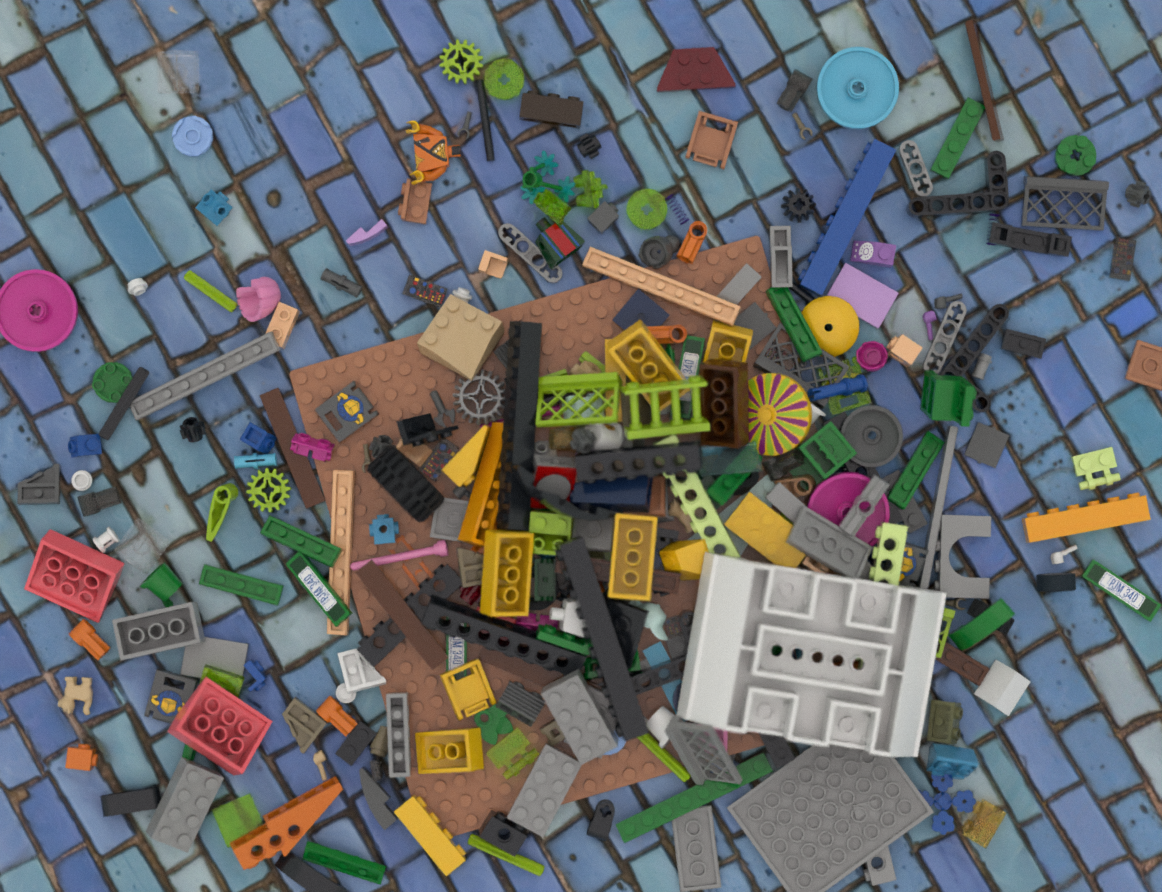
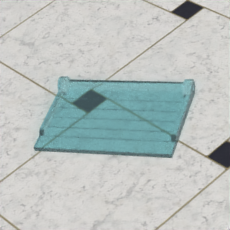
M752 441L739 449L710 445L702 446L704 465L699 469L701 476L763 471L756 448V441Z

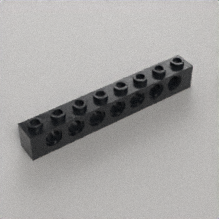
M431 595L421 625L430 630L445 632L450 637L462 638L470 644L476 643L488 650L500 651L508 657L523 659L528 664H537L546 670L560 672L564 676L577 669L581 671L587 658L585 654L537 639L535 630L480 613V611ZM442 616H447V617H449L450 619H449V620H443L441 617H442ZM461 623H467V624H469L470 626H468V627H463V626H461L460 624H461ZM480 630H487L489 633L483 634ZM505 636L508 640H501L500 637ZM525 643V644H527L528 646H527V647H521L519 644ZM540 650H545V651H547L548 653H546V654H541V653H539L538 651H540ZM559 657H565V658H567V660L562 661V660H559L558 658H559Z

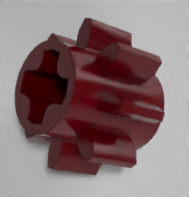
M475 585L463 588L461 586L459 590L462 593L459 597L471 606L474 602L479 604L482 587Z

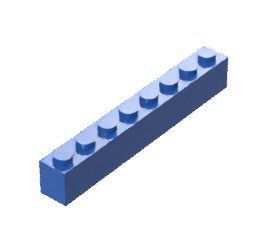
M874 139L872 143L868 142L862 152L866 155L863 161L858 160L853 170L856 172L853 179L849 178L844 189L847 192L844 198L839 197L835 205L838 209L835 216L830 215L826 226H828L826 233H821L816 242L819 245L817 251L814 252L812 250L807 260L810 265L807 270L803 269L798 277V280L801 281L799 284L801 288L819 297L823 295L896 149L877 139Z

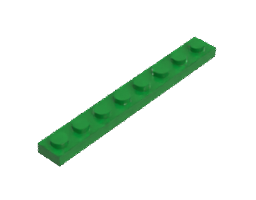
M762 753L735 766L743 779L741 784L706 780L703 785L691 787L615 824L624 844L773 772L765 754Z

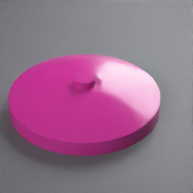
M39 269L26 270L12 276L0 289V332L14 346L31 352L51 350L62 344L74 330L78 318L77 300L68 283L56 274Z
M841 472L831 475L816 486L809 497L807 507L839 526L853 506L855 498L861 494L871 478L855 472ZM885 494L882 495L875 505L874 512L867 517L855 534V537L870 546H874L878 542V538H875L876 527L880 526L881 522L889 523L890 509ZM861 502L859 509H867L869 502Z

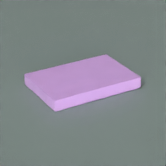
M845 263L827 296H835L845 300L854 308L859 319L879 329L899 293Z

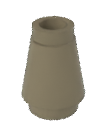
M380 726L370 745L371 754L386 758L388 753L387 727Z

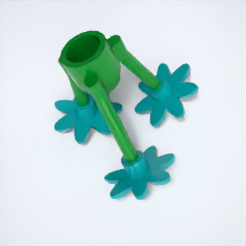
M545 150L542 151V158L540 156L534 157L539 164L535 167H530L529 171L523 175V185L520 188L525 193L521 198H529L531 205L534 203L535 198L542 201L543 198L540 193L546 191L545 187L559 193L557 201L564 198V201L568 203L569 195H575L574 191L571 190L575 186V182L570 183L569 176L565 178V181L559 179V186L543 182L542 176L544 177L547 171L549 174L554 175L553 168L559 166L558 163L552 162L555 154L547 156Z

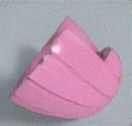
M269 277L252 279L251 287H239L236 290V296L239 298L237 299L240 306L239 309L242 310L241 313L244 318L250 322L259 321L271 314L281 299L278 284Z

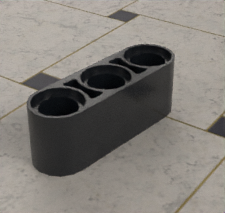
M159 786L100 796L103 817L157 809L161 800Z

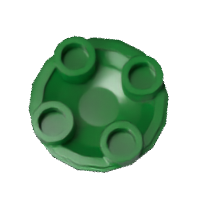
M108 362L96 370L92 387L102 400L117 403L133 377L125 365L118 362Z

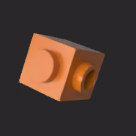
M79 743L78 747H68L65 768L93 770L94 766H97L98 754H95L96 749L90 748V744Z

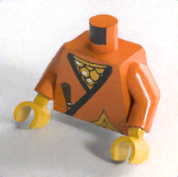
M414 120L406 122L411 124L412 130L408 129L405 132L408 134L416 133L413 134L416 171L409 175L416 176L417 180L411 183L416 185L419 182L434 181L450 167L449 158L461 157L460 145L448 146L447 137L441 131L431 126L418 124Z

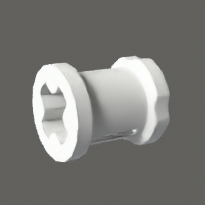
M110 526L99 537L92 539L102 553H105L106 549L113 543L120 541Z

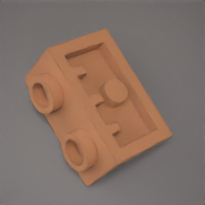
M407 178V182L402 184L401 195H404V201L399 203L398 215H401L402 221L426 225L432 183L419 182L413 185L411 183L413 180Z

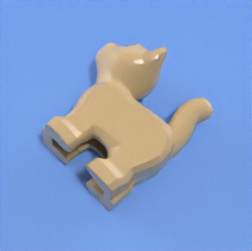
M691 489L686 491V496L688 499H694L696 497L695 495H693ZM674 498L669 503L668 515L677 517L679 522L685 527L686 533H690L693 531L690 525L692 519L689 514H684L680 506L681 502ZM701 507L697 508L694 512L697 517L706 515L704 508Z
M65 677L64 697L58 700V706L63 712L70 714L74 711L75 700L84 701L83 713L89 715L93 699L92 678L82 677V684L77 685V677Z

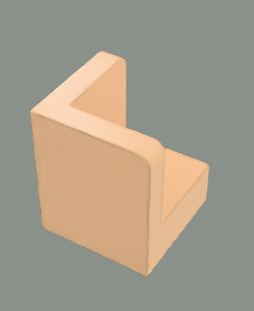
M485 250L478 271L502 279L508 258Z

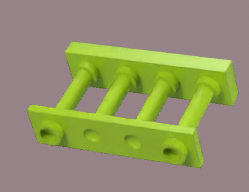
M699 375L689 376L685 380L648 384L629 382L627 386H621V391L624 395L630 396L631 424L624 427L626 438L630 440L710 431V422L701 416L699 387L707 386V381ZM691 388L693 410L691 420H683L681 418L679 389ZM671 390V422H662L660 420L658 391ZM650 392L652 421L650 424L642 425L639 419L638 393Z

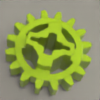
M457 39L454 46L449 42V49H442L445 56L440 55L439 57L440 60L444 61L439 64L440 68H445L442 74H449L448 81L454 78L456 84H459L460 80L467 84V79L473 82V75L480 76L478 68H483V64L479 63L483 60V56H478L481 52L480 49L474 50L475 44L471 43L469 46L467 45V40L460 44ZM463 49L468 50L473 55H467L463 52ZM456 50L454 57L448 60L451 53ZM459 54H461V57L465 61L463 66L464 70H462L460 64L458 63L460 58ZM474 65V68L467 73L468 68ZM450 69H456L460 72V75L453 73Z
M266 468L265 473L258 470V477L251 476L254 481L253 483H247L251 490H247L246 493L252 495L248 500L255 501L254 508L260 505V511L264 512L268 508L269 513H271L273 507L279 511L280 504L287 505L284 499L291 497L287 494V491L292 490V488L286 486L289 479H282L285 475L284 473L277 475V469L270 473L269 468ZM272 477L279 480L282 486H277L273 483ZM264 478L263 484L260 487H256L257 483ZM268 485L274 488V492H271L270 496H268V493H264V489H267ZM282 493L280 499L275 502L274 498L277 494ZM256 495L263 496L266 504L261 502Z

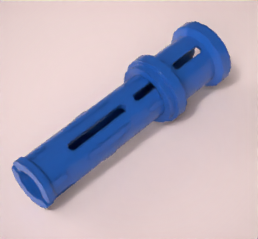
M859 374L851 379L846 377L838 383L810 388L808 390V397L814 396L809 398L810 401L814 402L841 394L850 396L858 391L863 393L868 389V382L863 374Z

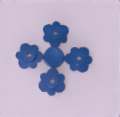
M931 774V778L934 780L932 786L938 787L940 793L936 794L933 800L929 796L928 791H918L929 806H932L934 803V806L941 810L938 816L935 815L932 818L934 822L932 830L945 835L947 832H952L955 828L952 823L954 821L953 816H948L945 810L949 809L951 804L957 807L958 812L970 813L973 811L976 799L973 798V793L970 790L958 791L957 796L951 799L950 795L945 793V791H947L948 787L953 786L952 775L935 776Z

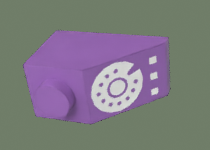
M853 241L850 261L891 268L894 263L896 245L870 241Z

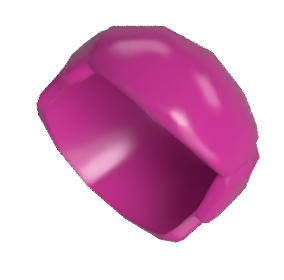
M864 342L856 351L857 362L862 369L868 372L878 371L884 367L888 360L887 350L879 342Z

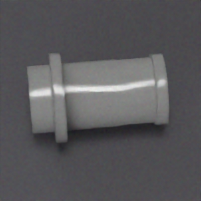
M980 353L971 376L984 380L989 363L992 364V357Z

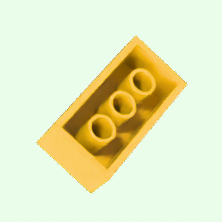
M641 319L607 343L608 351L632 382L648 384L686 379ZM690 388L679 389V398L689 392ZM671 390L658 391L660 411L671 404ZM650 392L641 393L651 405Z
M750 491L724 523L726 527L775 565L796 568L806 556L803 552L786 543L793 525Z
M616 514L608 598L650 602L658 517Z
M524 530L485 531L480 613L489 616H528L534 533Z

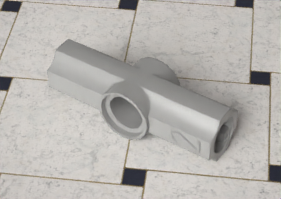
M874 474L861 494L855 498L853 506L841 521L839 527L850 535L855 536L867 517L874 512L875 505L887 490L889 484ZM868 501L869 506L867 509H859L861 502Z

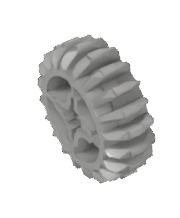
M483 369L480 371V376L476 374L472 381L468 379L465 382L460 378L459 382L463 384L462 387L458 385L454 387L460 392L459 394L453 393V397L459 398L453 404L461 405L456 410L457 413L464 410L465 413L462 415V418L465 419L469 415V423H472L474 418H477V425L481 424V419H484L486 425L489 424L488 417L496 421L494 414L497 413L499 416H502V412L498 409L500 407L504 409L505 407L504 404H501L502 401H505V397H502L505 389H500L505 383H496L500 378L498 375L491 379V371L488 372L487 376H484L485 371ZM479 381L475 392L464 393L471 383ZM485 381L491 383L496 388L498 395L485 392ZM482 387L483 395L490 398L483 399L479 408L478 399L475 400L474 397L470 396L479 395ZM464 399L472 400L476 403V414L466 408ZM497 402L490 412L482 414L485 403Z

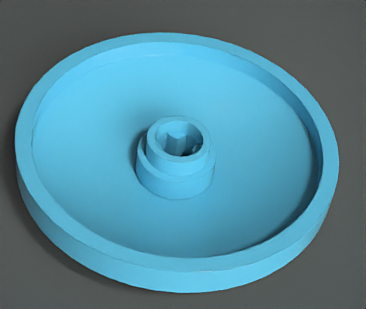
M866 47L846 48L834 54L822 67L817 80V97L822 110L833 122L849 129H866L882 122L893 110L899 95V81L893 65L881 53Z

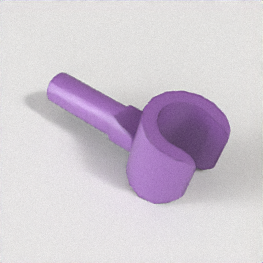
M930 310L923 314V320L927 327L928 340H933L931 322L936 321L937 318L935 312Z

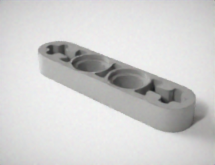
M506 223L499 228V238L546 281L557 283L561 280L562 269L559 266L552 269V271L558 270V278L552 277L550 279V273L546 269L544 273L540 271L547 264L545 258L541 266H536L532 263V258L535 255H541L542 257L543 255L539 248L515 226ZM511 228V234L515 238L517 234L521 237L514 242V245H511L510 242L513 240L509 236L503 237V229L509 230ZM520 241L528 243L529 248L526 252L518 251L517 244Z
M955 301L948 306L923 362L922 368L924 372L929 370L927 363L933 362L934 357H930L931 353L936 357H942L941 361L939 359L936 360L935 366L937 370H933L937 374L941 371L967 310L964 303ZM957 305L960 306L959 310L962 311V314H957L954 319L958 320V324L953 320H947L948 316L952 318L954 311L951 309ZM947 323L954 327V332L951 335H946L943 332V326ZM938 342H942L946 346V351L942 354L935 351V345Z

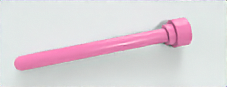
M445 539L439 540L431 547L353 562L350 568L352 570H359L370 560H373L379 566L433 554L436 556L440 555V557L448 556V547Z

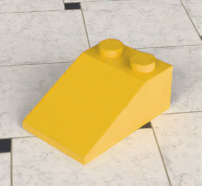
M713 320L703 362L709 359L746 362L753 330L736 325L732 327Z
M488 424L484 425L442 469L459 487L464 485L467 487L476 479L474 474L478 471L491 429Z
M480 727L415 733L418 774L469 772L484 769Z

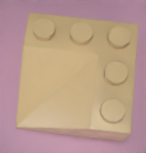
M450 294L417 342L421 354L472 381L505 333L502 321Z

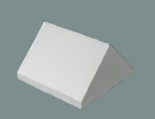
M995 659L974 694L1009 716L1030 684V681L1017 671Z

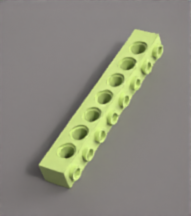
M676 434L667 435L654 442L653 445L678 443L680 440ZM677 455V461L679 463L686 462L685 457L683 455ZM655 457L656 461L660 459L662 465L665 464V460L662 457ZM663 473L665 478H670L673 483L670 486L675 497L679 496L683 503L680 506L684 514L690 515L692 519L690 525L695 534L699 532L701 538L705 539L708 551L716 553L714 547L717 544H722L726 548L725 551L716 554L741 558L698 474L686 473L687 478L684 481H679L675 475ZM693 489L697 495L694 499H688L685 496V492ZM697 508H704L706 515L697 517L694 513ZM707 526H713L716 532L713 535H707L704 529Z
M881 522L880 526L876 527L875 538H878V542L872 551V558L875 561L874 567H870L869 579H872L874 582L886 580L888 584L899 586L908 526ZM887 539H893L894 547L890 550L884 548V542ZM885 559H889L891 562L888 570H882L880 566L881 562ZM856 658V661H858L857 669H860L863 666V660Z

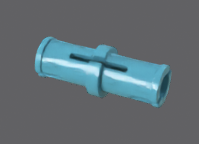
M253 453V455L234 456L235 469L249 467L258 469L263 466H277L276 453ZM263 459H264V461L247 462V461H250V460H263Z

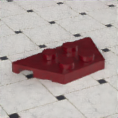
M714 47L673 49L658 84L657 92L735 88V82Z

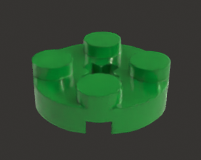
M1071 135L1066 137L1056 148L1054 155L1056 166L1063 173L1073 177L1086 174L1096 163V149L1093 143L1086 136ZM1073 150L1080 153L1079 161L1070 158Z

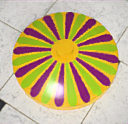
M779 373L761 374L748 380L749 443L746 446L749 445L758 454L766 456L782 455L794 450L807 436L812 421V408L805 390L794 379Z

